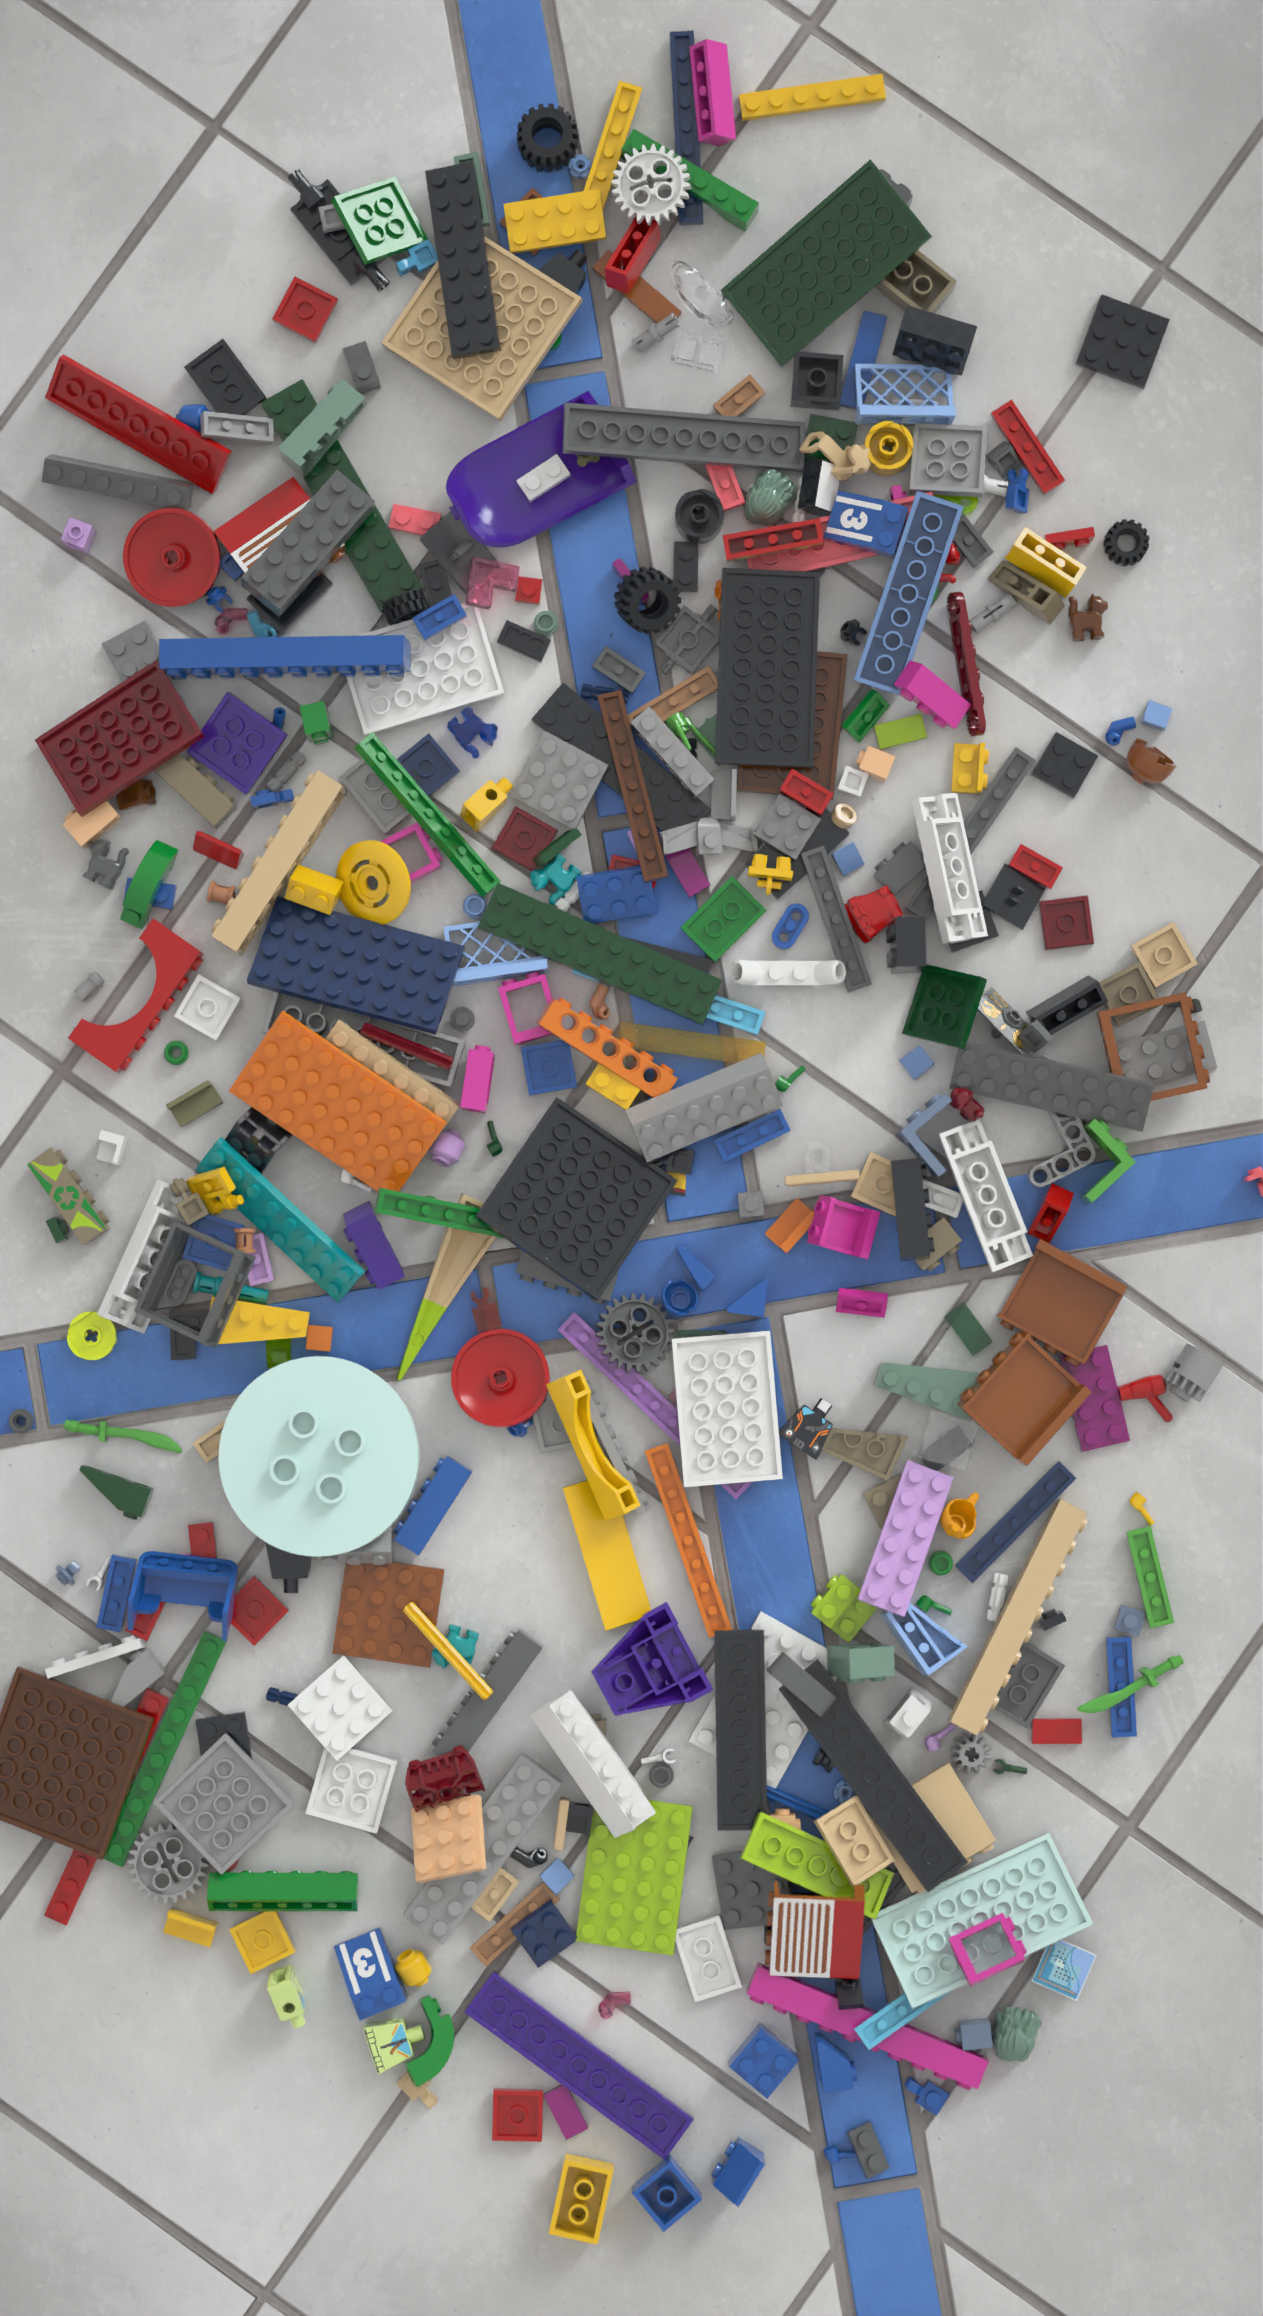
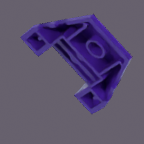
M667 1602L645 1613L591 1671L614 1716L693 1702L714 1690L703 1669L699 1667Z

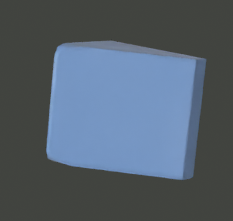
M1149 700L1141 724L1164 732L1172 708Z
M854 842L849 843L831 855L843 877L865 865Z
M920 1045L899 1060L913 1080L934 1065Z
M557 1858L540 1873L539 1877L557 1894L575 1875Z

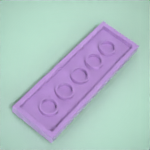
M906 1461L857 1600L900 1617H905L954 1477L912 1461Z

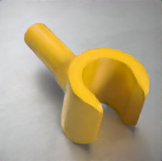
M1135 1492L1129 1500L1130 1504L1142 1514L1149 1526L1153 1525L1155 1522L1143 1507L1147 1499L1138 1492Z

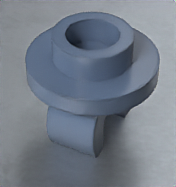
M75 1561L71 1562L65 1569L58 1565L56 1567L58 1573L55 1576L63 1585L69 1584L73 1586L75 1581L72 1576L81 1567Z

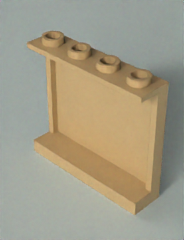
M945 1763L911 1784L968 1863L972 1861L971 1856L975 1853L980 1852L982 1855L993 1848L992 1843L996 1841L995 1837L950 1763ZM867 1812L895 1859L893 1863L908 1886L911 1893L916 1891L918 1894L925 1891L926 1889L871 1814Z

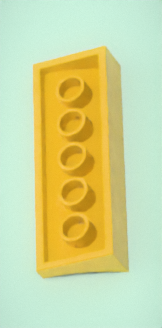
M588 1480L563 1487L605 1631L639 1620L645 1613L651 1610L623 1515L605 1521Z

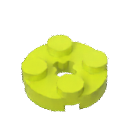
M98 1312L81 1313L69 1325L67 1335L69 1348L76 1356L86 1360H99L106 1357L117 1343V1330L113 1321L97 1315ZM89 1329L93 1332H98L96 1342L86 1340Z

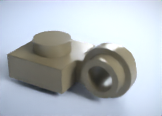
M183 1178L172 1180L173 1183L169 1186L176 1198L179 1196L183 1198L175 1206L187 1226L209 1214L197 1192L190 1196L187 1195L186 1192L189 1191V1187Z

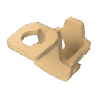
M822 431L810 433L800 447L802 453H813L819 449L834 464L831 474L839 481H847L852 475L866 473L871 466L868 458L869 449L865 445L853 444L852 446H846L843 451L830 436ZM816 438L819 439V442H818V443H815L814 445L809 446V444L811 443V441H813V440L816 439Z

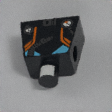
M822 1398L819 1399L813 1409L803 1404L779 1429V1435L817 1460L833 1426L831 1422L825 1419L832 1405Z

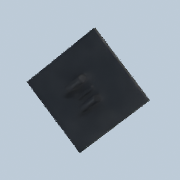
M1004 863L981 905L1023 930L1046 888Z

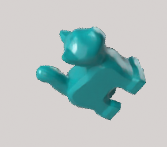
M560 853L551 862L546 864L543 869H534L529 874L531 885L535 888V891L545 888L548 881H551L557 888V891L549 897V904L555 905L556 901L564 896L572 887L576 876L582 873L572 864L569 865V870L565 871L562 865L567 859Z
M449 1624V1631L445 1638L470 1665L476 1652V1642L478 1641L479 1633L467 1629V1637L463 1638L459 1636L461 1627ZM437 1648L433 1649L432 1657L435 1659L436 1664L442 1666V1669L446 1668L449 1662Z

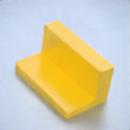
M171 1907L167 1914L168 1918L163 1933L211 1947L218 1922Z

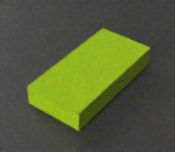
M921 714L874 725L879 750L927 738Z

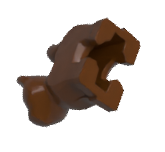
M1092 594L1087 604L1089 612H1077V599L1074 596L1069 597L1068 618L1073 642L1085 641L1084 631L1090 632L1091 640H1101L1104 638L1102 614L1108 609L1107 601H1104L1100 596Z

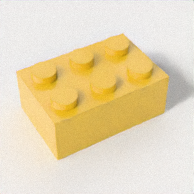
M565 2153L549 2226V2234L598 2245L614 2171L613 2163Z

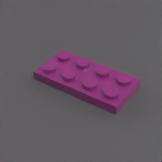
M1108 1346L1095 1347L1085 1366L1079 1363L1078 1367L1065 1361L1066 1355L1058 1356L1060 1365L1076 1381L1085 1385L1092 1392L1072 1414L1081 1452L1130 1441Z

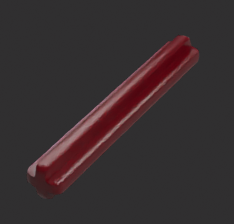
M367 1022L361 1028V1035L441 1068L450 1070L453 1065L454 1059L392 1032Z

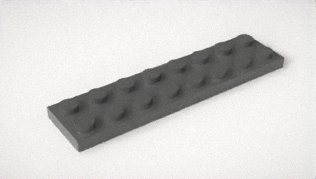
M967 1041L965 1050L958 1049L949 1089L966 1088L975 1095L1091 1121L1093 1119H1096L1098 1122L1102 1120L1109 1125L1143 1132L1154 1083Z

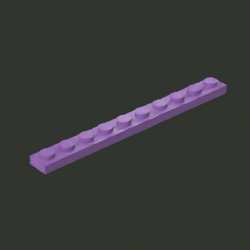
M574 1312L558 1331L680 1446L677 1409L639 1373H635L633 1367L627 1373L625 1365L616 1369L617 1361L614 1360L608 1363L610 1355H601L605 1347H597L602 1338L595 1337L596 1332ZM752 1482L720 1485L737 1499Z

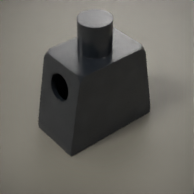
M575 250L569 259L561 253H557L539 271L578 295L586 281V273L581 267L586 262L587 257L579 250Z
M265 1542L272 1579H283L284 1593H298V1579L309 1577L312 1556L293 1554Z

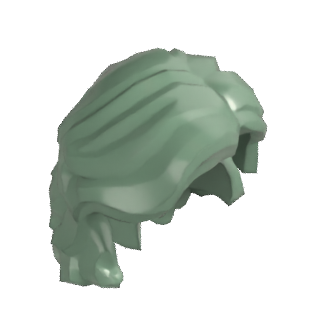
M768 468L764 473H757L754 485L751 486L745 496L744 513L749 522L770 526L784 516L785 508L797 499L796 486L793 485L792 480H789V476L785 475L781 478L782 473L780 471L776 473V470Z
M1008 2005L1003 2011H996L995 2013L996 2028L992 2035L995 2054L1003 2061L1023 2062L1029 2057L1035 2046L1034 2039L1042 2022L1038 2014H1034L1033 2010L1029 2011L1024 2008L1021 2013L1020 2007L1015 2009L1013 2006L1010 2007Z

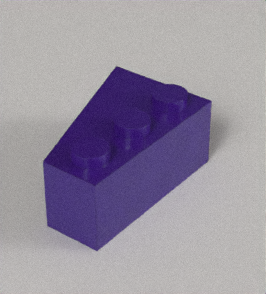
M367 1201L343 1213L346 1228L343 1231L349 1242L354 1241L357 1247L354 1252L360 1263L365 1262L368 1268L365 1274L370 1284L375 1283L379 1290L404 1278L405 1274L383 1231L380 1221L378 1222L373 1212L370 1201Z

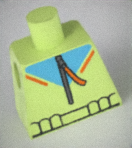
M289 1964L270 1971L267 1990L280 2020H289L292 2029L303 2026L306 2023L303 2016L306 2001L293 1965Z
M405 2018L366 2023L363 2028L377 2074L412 2057L415 2053L413 2043L425 2039L422 2025L408 2029Z

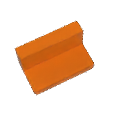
M795 1199L765 1232V1235L786 1254L809 1229L815 1212L811 1211L799 1199Z

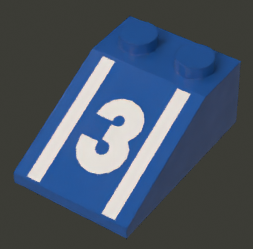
M838 490L823 538L894 559L909 507Z
M380 1927L334 1946L350 1998L360 2021L406 2002L408 1995L400 1976L395 1970V1963Z

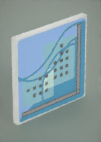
M1060 1940L1045 1947L1031 1981L1077 2001L1097 1955L1067 1941Z

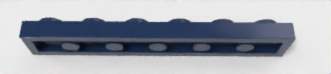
M1057 1461L954 1566L973 1583L1076 1480V1477L1060 1461Z

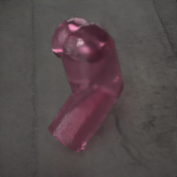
M247 608L225 609L215 618L214 625H216V631L226 633L229 630V624L233 620H247Z
M631 1992L608 1993L599 2003L598 2012L600 2016L604 2019H609L617 2005L631 2004Z

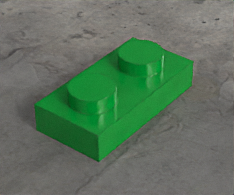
M871 689L841 727L855 741L860 743L890 705L876 690Z

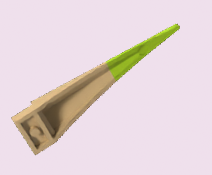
M462 1193L457 1202L458 1204L481 1208L484 1204ZM446 1227L397 1375L398 1381L403 1378L439 1319L495 1240V1236Z

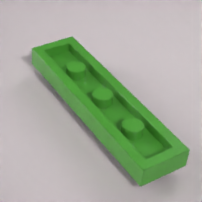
M1151 1526L1126 1531L1149 1628L1174 1623Z

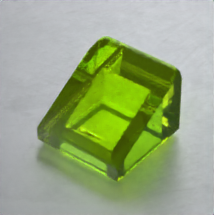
M291 1338L266 1341L267 1368H274L292 1360Z

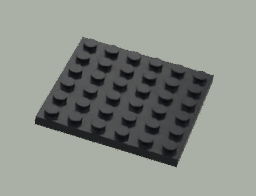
M556 1097L477 1212L475 1218L595 1301H598L678 1180L652 1162H646L645 1157Z

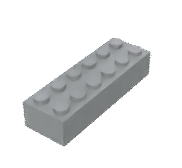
M759 1053L630 1107L625 1111L646 1162H650L781 1107L783 1104L770 1069L762 1053Z

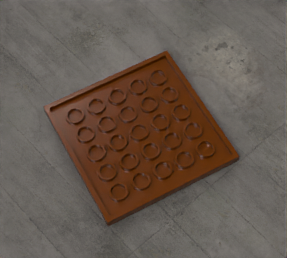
M18 1666L0 1712V1820L103 1860L155 1718L55 1679H48L47 1676Z

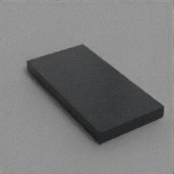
M806 807V810L821 818L801 853L824 846L828 855L850 833L846 829L835 825L827 808H825L820 816ZM767 844L756 853L767 855L766 868L776 869L777 857H787ZM800 854L796 861L790 859V871H793L791 881L772 879L775 882H782L781 889L771 888V894L777 900L807 874ZM754 855L745 863L748 869L752 864ZM758 878L759 880L767 881V878Z

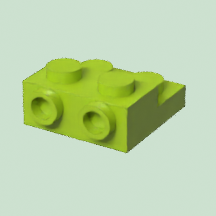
M842 1573L838 1577L834 1574L825 1585L828 1589L823 1596L818 1594L811 1602L810 1606L813 1608L810 1612L850 1643L877 1607L857 1600L860 1588Z

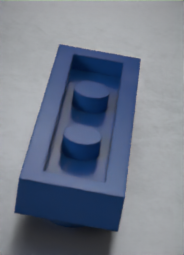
M778 1109L714 1140V1143L725 1163L791 1130L781 1109Z
M115 1554L111 1555L96 1628L122 1632L137 1559Z

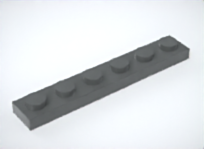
M821 846L801 853L800 856L836 960H840L845 966L844 984L847 992L849 993L872 985L825 847Z

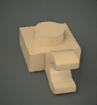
M406 2072L396 2082L413 2101L419 2096L429 2109L439 2100L427 2088L431 2084L430 2080L415 2087L408 2072Z

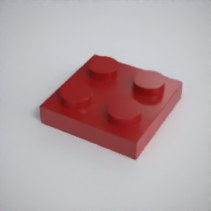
M294 276L272 320L316 343L338 303V298Z
M253 1576L235 1595L231 1624L255 1646L284 1617L289 1609L256 1576Z
M494 2088L492 2141L542 2142L543 2090Z

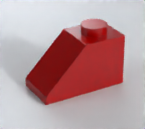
M1051 1183L1027 1234L1050 1244L1069 1210L1074 1193Z

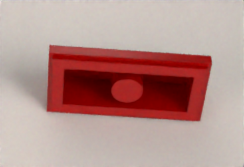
M197 831L195 834L194 851L232 869L238 868L244 856L242 850L202 831Z

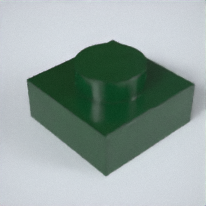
M53 1217L46 1221L56 1243L61 1244L69 1240L67 1236L69 1229L63 1219L59 1220L58 1217Z

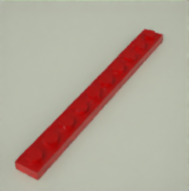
M150 1688L146 1689L137 1711L155 1719L136 1772L170 1697ZM73 1850L44 1916L63 1925L68 1924L97 1858L78 1850Z

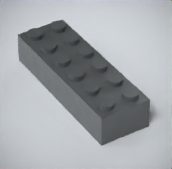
M336 470L241 577L242 587L280 617L336 554L339 548L374 511L375 501L341 472Z

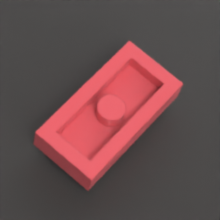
M706 465L714 492L720 499L724 512L744 505L745 500L733 467Z
M393 504L389 529L422 536L441 520L442 515L437 512Z

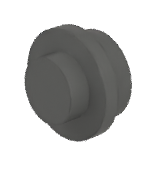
M459 1007L452 1012L450 1022L454 1029L464 1032L473 1027L475 1017L470 1009Z
M664 1762L654 1764L649 1771L651 1783L660 1788L668 1786L674 1777L673 1769Z

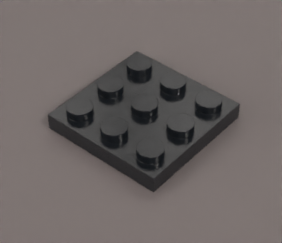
M1101 294L1076 365L1144 389L1170 319Z

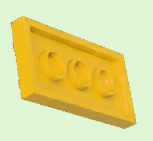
M600 189L503 204L510 253L512 254L607 239Z

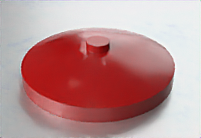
M162 508L146 514L131 528L124 544L123 564L131 585L142 597L161 606L178 607L191 604L209 592L216 582L220 571L221 550L213 530L201 517L184 509Z
M509 1329L488 1330L471 1338L458 1352L451 1372L453 1394L461 1409L476 1422L495 1428L512 1427L531 1418L544 1403L548 1394L546 1384L550 1383L548 1363L539 1346L526 1335Z

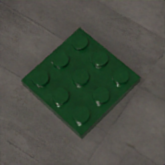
M927 965L921 973L902 1034L965 1050L987 979Z

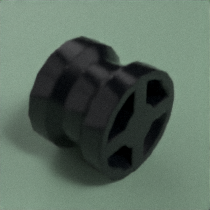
M820 1746L813 1758L812 1764L815 1766L820 1765L824 1767L827 1773H830L835 1765Z

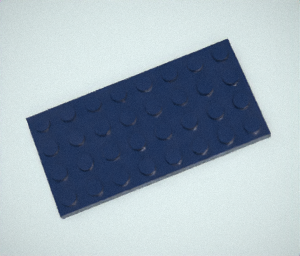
M278 896L250 969L247 984L436 1035L465 951V946L336 911L328 915Z

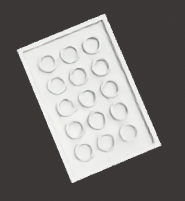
M476 600L461 604L467 614L466 618L427 640L423 639L412 619L358 635H404L411 643V672H404V676H390L389 672H380V676L377 677L365 676V673H356L355 677H347L364 736H368L372 732L375 734L505 694Z
M770 1331L671 1339L684 1487L783 1479Z
M760 1611L751 1629H764L767 1785L776 1789L808 1729L779 1691V1688L783 1685L766 1670L782 1651L803 1669L819 1659L828 1672L826 1647ZM831 1676L836 1681L837 1677ZM714 1694L689 1738V1742L716 1757Z

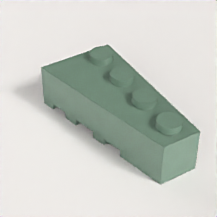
M343 379L339 384L335 383L329 389L328 395L324 400L314 407L305 420L278 447L282 460L304 478L367 405L365 397Z
M881 1362L873 1385L968 1420L969 1416L957 1404L960 1401V1395L967 1388L971 1389L977 1382L976 1377L979 1373Z

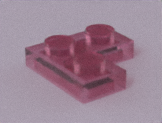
M473 556L470 559L466 605L489 610L492 607L493 588L515 592L518 587L520 566Z

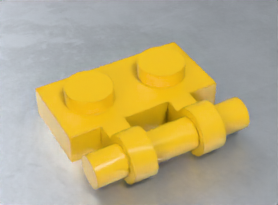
M225 1167L191 1176L185 1181L191 1194L197 1192L211 1214L221 1213L223 1209H236L238 1205L244 1203L242 1195L236 1196L231 1194L236 1187Z

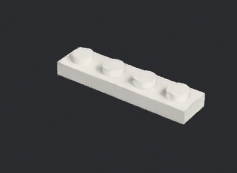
M135 1635L121 1639L122 1644L114 1647L112 1643L97 1647L98 1652L89 1654L87 1650L74 1654L75 1659L68 1662L65 1661V1658L50 1662L51 1667L45 1669L47 1678H54L145 1648L144 1640L141 1638L136 1639Z

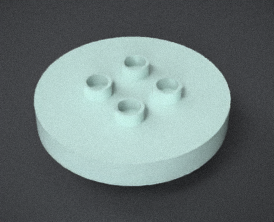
M315 1356L282 1363L266 1371L247 1386L232 1406L221 1433L218 1458L221 1481L226 1497L239 1519L248 1529L268 1544L281 1550L298 1555L321 1557L339 1555L359 1549L377 1539L395 1523L413 1494L419 1472L420 1450L412 1416L400 1396L387 1382L369 1369L354 1362L334 1357Z

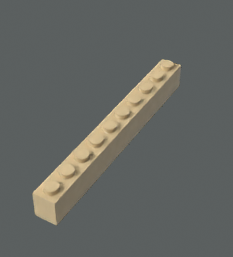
M1061 1499L1056 1500L950 1713L948 1722L974 1735H978V1732L982 1733L985 1730L989 1721L986 1716L990 1709L994 1710L1000 1698L997 1694L1001 1687H1006L1011 1676L1008 1672L1012 1665L1015 1666L1018 1663L1022 1654L1019 1650L1023 1642L1027 1643L1032 1635L1033 1630L1030 1627L1034 1620L1038 1621L1044 1610L1041 1605L1045 1598H1050L1055 1587L1052 1583L1056 1576L1060 1577L1066 1565L1063 1561L1066 1555H1070L1076 1546L1074 1538L1077 1532L1081 1533L1086 1526L1087 1519H1085L1087 1513Z

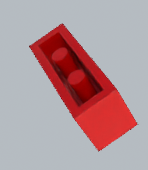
M635 216L605 266L607 287L627 294L630 293L661 241L660 225L657 224L655 219H652L651 225L648 226L646 219H643L638 224L637 216Z

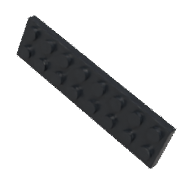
M473 162L427 170L425 174L452 358L459 359L501 351Z
M562 683L531 720L543 731H547L609 764L602 781L623 798L602 715L566 684ZM635 744L656 827L662 832L698 821L700 818H705L711 811V808L698 797L694 798L675 777Z
M764 1629L714 1630L717 1830H751L758 1813L763 1812L767 1814Z

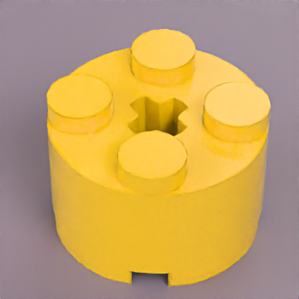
M883 421L870 429L864 445L869 449L868 458L871 464L869 469L878 476H892L905 469L913 451V438L906 427L893 421ZM884 445H887L888 448L892 447V452L884 451Z

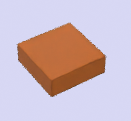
M308 1325L306 1349L331 1352L333 1327Z

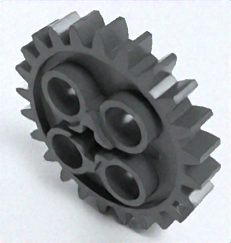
M632 1293L629 1300L623 1294L620 1297L621 1303L613 1299L611 1301L613 1308L606 1305L604 1310L607 1314L601 1313L598 1316L603 1322H598L595 1327L601 1329L600 1332L595 1334V1337L602 1338L597 1347H605L601 1355H610L608 1363L614 1360L617 1361L616 1369L625 1365L627 1373L631 1367H634L635 1373H639L641 1366L647 1372L650 1370L649 1363L656 1368L659 1365L657 1358L664 1361L666 1356L663 1352L669 1353L672 1350L667 1344H672L671 1339L673 1338L669 1337V1335L675 1332V1329L668 1328L673 1319H665L668 1312L660 1311L662 1303L656 1306L653 1305L654 1297H651L647 1302L645 1301L644 1294L639 1299H636L635 1294ZM633 1311H640L644 1316V1320L642 1322L636 1321L633 1318ZM648 1321H653V1325L642 1330L638 1336H633L620 1346L617 1345V1342L628 1336L632 1330L635 1331ZM613 1324H620L624 1329V1333L622 1335L615 1334L612 1328ZM648 1331L654 1332L657 1335V1342H650L646 1337V1333ZM628 1344L634 1345L637 1348V1355L632 1356L628 1354L626 1346Z

